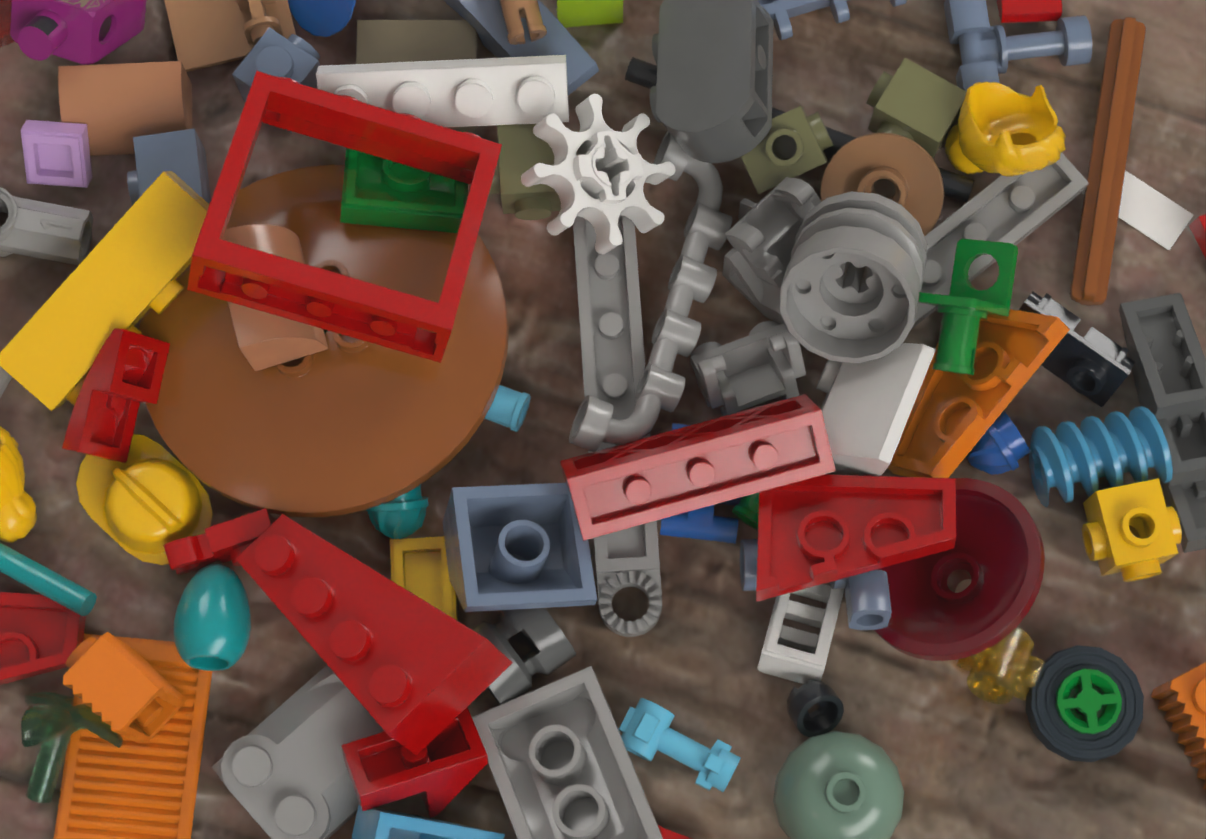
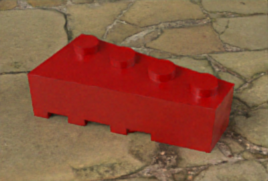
M284 514L235 558L382 729L415 755H418L513 663L485 637Z

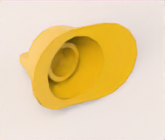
M133 434L127 463L86 455L80 464L76 481L79 502L92 520L126 552L142 562L158 565L169 564L164 544L180 538L206 533L205 528L211 526L213 512L209 495L204 487L162 445L147 436Z

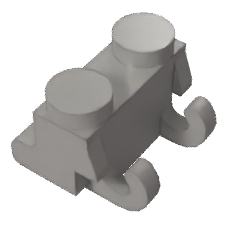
M774 321L759 323L750 331L749 336L724 345L717 342L703 343L692 352L690 357V364L695 372L697 384L707 406H711L713 409L722 405L723 407H720L722 416L737 413L781 396L782 400L799 396L796 378L806 375L799 341L789 333L784 323L779 324Z

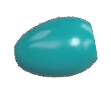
M210 564L200 569L188 582L176 609L173 622L175 646L183 661L193 668L206 671L228 669L242 657L249 642L251 613L248 596L236 572L226 565Z

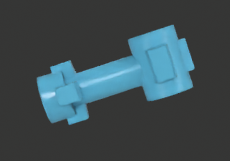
M640 698L636 708L630 706L619 727L627 751L651 762L658 750L698 771L699 774L695 784L710 791L711 787L722 792L725 791L741 757L730 752L732 746L717 739L710 749L673 730L669 726L675 715L645 698Z

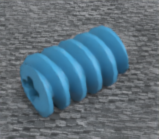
M1143 406L1135 407L1131 410L1128 418L1124 413L1115 411L1106 416L1104 423L1099 418L1090 416L1081 421L1080 428L1073 422L1065 421L1057 426L1055 434L1050 428L1039 426L1033 430L1029 447L1031 451L1029 453L1030 474L1036 495L1040 503L1045 507L1049 505L1050 488L1053 487L1057 488L1065 503H1070L1074 499V483L1081 482L1086 494L1090 497L1099 489V478L1105 477L1110 488L1123 486L1124 473L1130 472L1134 482L1138 483L1148 481V468L1154 467L1160 481L1169 483L1172 480L1173 465L1168 441L1155 415Z

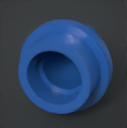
M1003 411L968 453L966 458L971 466L994 475L1016 470L1020 467L1017 461L1031 453L1012 420Z

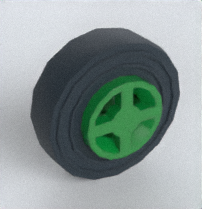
M1076 645L1053 653L1035 669L1026 688L1025 711L1033 733L1049 751L1069 761L1095 762L1116 755L1134 739L1143 720L1144 695L1136 674L1120 657L1100 647ZM1075 708H1077L1080 713L1085 715L1086 721H1083V716L1077 713Z

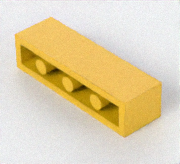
M163 171L0 352V366L51 411L62 406L67 400L74 406L95 358L114 328L125 329L142 335V332L135 325L148 310L152 308L158 315L161 314L184 289V286L176 279L191 264L192 253L209 204L173 171Z

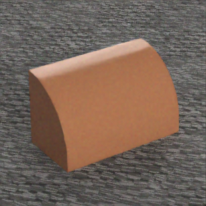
M181 61L58 66L61 122L87 124L90 156L135 154L133 137L192 129V83Z
M252 224L225 230L222 240L306 264L299 237L285 227L270 224ZM228 302L239 348L254 371L329 349L324 330L321 328Z

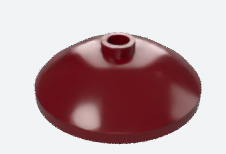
M955 478L956 542L954 549L877 569L887 572L892 614L886 628L874 631L896 650L906 655L929 661H948L966 658L978 654L1004 639L1021 623L1034 604L1041 587L1045 567V554L1041 534L1035 521L1021 502L1008 491L992 483L978 479ZM971 579L970 585L965 590L959 593L955 592L960 582Z

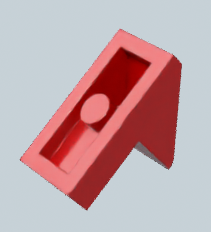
M468 707L418 755H415L390 737L385 731L341 745L344 762L362 811L420 793L429 817H435L488 764L486 750Z

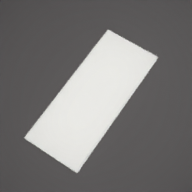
M1125 170L1119 218L1167 250H1170L1194 215Z

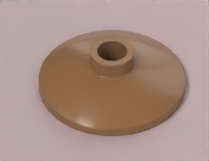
M880 132L859 136L846 143L834 154L822 177L820 189L821 202L828 197L851 191L877 194L874 189V182L879 179H888L894 184L896 193L886 198L901 204L919 222L924 236L931 232L942 211L944 185L937 164L924 148L907 137Z

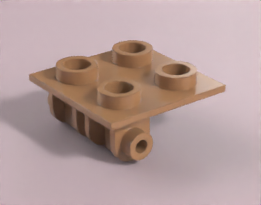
M164 0L177 59L182 62L186 72L244 59L269 27L286 39L291 34L296 35L288 0Z

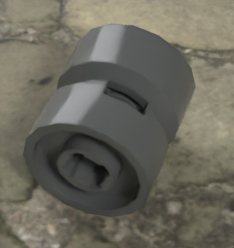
M545 608L499 610L498 622L491 624L482 621L472 628L473 631L488 639L513 662L487 687L500 705L518 698L531 690L532 676L534 674L540 673L549 676L576 656L574 648ZM519 631L533 648L522 659H520L507 641V639Z

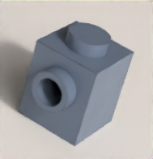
M269 27L232 75L244 102H246L256 71L276 77L291 78L300 84L317 89L316 72L318 66H320L318 60L320 55L301 37L291 34L286 39Z
M195 129L133 137L136 170L128 171L127 173L128 190L132 205L163 171H173L210 205L211 195L206 152Z

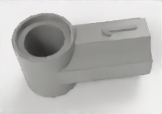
M0 187V212L8 214L5 224L0 227V257H6L14 253L72 265H79L87 257L92 240L93 215L91 211L15 197L6 189Z

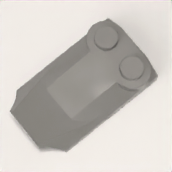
M326 665L247 736H242L232 742L223 757L212 768L227 789L271 839H329L357 813L358 805H360L344 762L341 745L384 732V730L329 666Z
M592 666L472 717L518 839H663L612 715L611 708L607 703Z

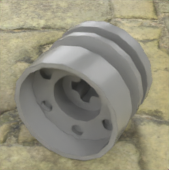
M851 191L828 197L811 209L797 232L795 244L791 252V260L786 268L780 288V312L789 333L807 350L830 361L858 364L880 359L902 345L915 322L919 291L922 288L926 268L928 244L919 222L901 204L875 193Z

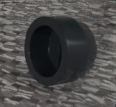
M807 680L806 684L800 688L794 687L787 699V711L790 719L799 732L807 737L830 732L841 721L844 713L843 703L834 690L818 680ZM816 704L818 709L809 714L808 709Z

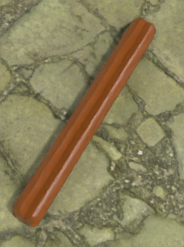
M1132 17L1116 19L1109 27L1087 174L1089 184L1084 194L1069 293L1071 300L1087 306L1102 305L1107 300L1146 34L1145 25Z

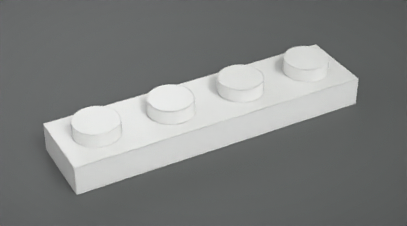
M566 55L318 66L316 72L317 89L336 95L351 96L363 103L396 113L411 114L423 121L443 127L537 124L552 113L556 114L561 122H569Z

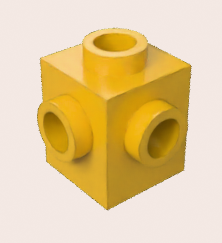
M1159 478L1098 490L1083 502L1088 523L1082 526L1083 543L1090 561L1098 560L1101 576L1121 572L1124 582L1150 578L1161 574L1160 564L1165 563L1178 554L1176 544L1181 543V525L1175 509L1172 506L1166 507Z

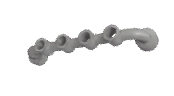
M669 131L666 132L659 146L653 164L672 162L675 166V173L668 179L677 181L683 172L691 175L699 188L698 198L684 228L683 235L686 238L681 255L669 278V295L664 311L660 315L652 335V344L654 345L648 365L644 369L635 393L637 402L632 415L623 420L611 418L613 405L590 395L584 398L577 411L571 427L569 443L595 452L602 442L623 445L642 439L651 432L661 409L671 413L678 405L684 390L685 377L672 373L677 354L688 357L692 353L701 331V323L688 318L692 301L704 303L712 291L717 276V269L704 264L708 247L720 250L726 240L724 234L730 230L732 225V216L719 211L722 203L723 185L718 170L712 163L702 162L689 156Z

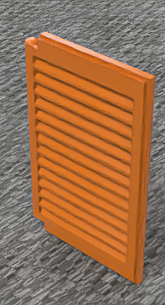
M84 634L83 641H85L87 638L91 636H95L97 639H99L101 635ZM115 636L137 651L187 700L148 743H137L111 731V726L102 722L101 716L92 713V708L83 704L82 699L74 695L54 839H191L213 671L200 670L187 665L177 652L175 642Z

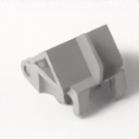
M786 177L758 204L744 198L740 202L739 221L724 234L733 248L724 256L722 275L765 317L779 324H785L780 312V288L786 268L791 260V252L795 244L797 232L807 213L821 203L820 198L810 184L790 177Z

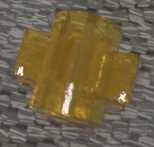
M1016 627L1009 635L992 647L978 654L959 659L957 667L970 671L967 677V685L974 695L989 703L1006 704L1013 699V696L1022 701L1026 699L1029 687H1035L1044 666V661L1031 656L1034 649L1033 640L1025 631Z

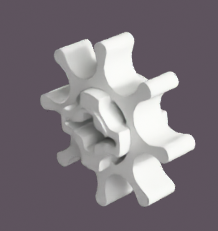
M592 94L575 108L580 122L579 132L566 128L560 118L554 113L549 114L534 126V135L547 142L552 148L554 165L535 164L522 174L521 182L526 187L537 184L548 185L559 195L561 210L558 216L547 224V231L551 235L556 236L571 227L576 216L583 217L594 227L596 251L599 254H606L623 242L618 227L619 215L626 216L632 220L641 233H647L663 223L664 214L648 203L644 196L643 186L644 183L658 185L675 173V166L669 161L657 165L651 164L639 154L637 137L643 129L650 125V119L646 114L641 113L623 126L622 132L614 131L603 119L602 97L598 94Z

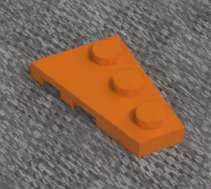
M1013 309L1009 310V316L988 314L987 319L980 320L974 361V375L934 370L933 364L936 362L937 344L894 456L887 469L893 474L904 477L949 478L1070 329L1056 316Z

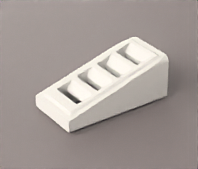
M825 584L791 593L827 603L826 609L789 600L790 593L776 597L757 667L760 672L801 684H806L807 680L821 681L844 589H832L831 586ZM786 618L820 628L819 635L782 625L783 620Z

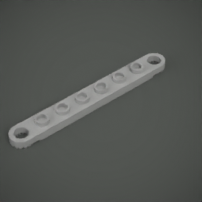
M619 215L618 227L623 238L622 244L606 254H599L595 249L596 233L594 227L585 218L576 216L573 223L584 397L590 395L612 404L613 413L611 418L623 420L631 416L637 402L635 398L637 385L645 369L635 224L626 216ZM648 433L643 438L649 437L650 433ZM602 442L596 451L616 445ZM657 521L594 538L599 613L604 624L612 632L620 636L637 637L647 633L656 625L661 615L662 590ZM625 587H636L642 590L649 601L647 613L641 619L633 622L618 618L617 614L613 612L611 605L614 595Z

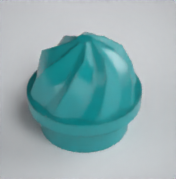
M420 484L413 490L366 511H368L370 521L375 529L387 537L404 539L422 526L429 502L428 497L422 496Z

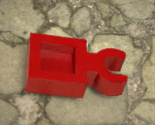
M265 508L205 528L206 533L180 538L164 544L170 569H175L177 575H182L198 570L218 560L222 563L231 560L233 566H241L235 558L257 539L275 519Z

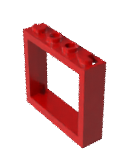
M256 71L192 253L187 290L441 363L453 329L502 144L483 139L474 133L459 132L426 122L411 114H400L366 104L351 96L336 95L306 86L291 78L276 77ZM262 123L470 184L438 302L222 240Z

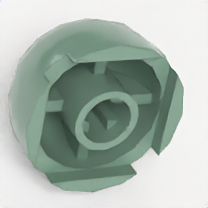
M832 731L808 738L789 753L776 775L773 804L779 826L788 838L790 837L791 839H890L902 818L904 789L897 766L882 747L860 734Z

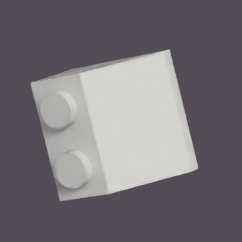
M903 343L883 358L858 364L827 361L816 389L827 393L821 410L836 471L824 475L882 476L892 461L936 349L925 344Z

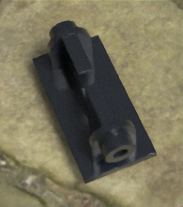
M1032 291L1019 308V311L1059 317L1070 329L1041 366L1069 384L1078 393L1083 394L1100 407H1103L1127 378L1136 363L1126 356L1129 349L1126 347L1122 348L1093 327L1089 329L1084 337L1073 331L1081 321L1078 316L1051 299L1052 296L1048 293L1042 298Z

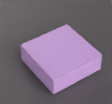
M26 120L21 128V138L27 184L87 188L92 179L87 124Z

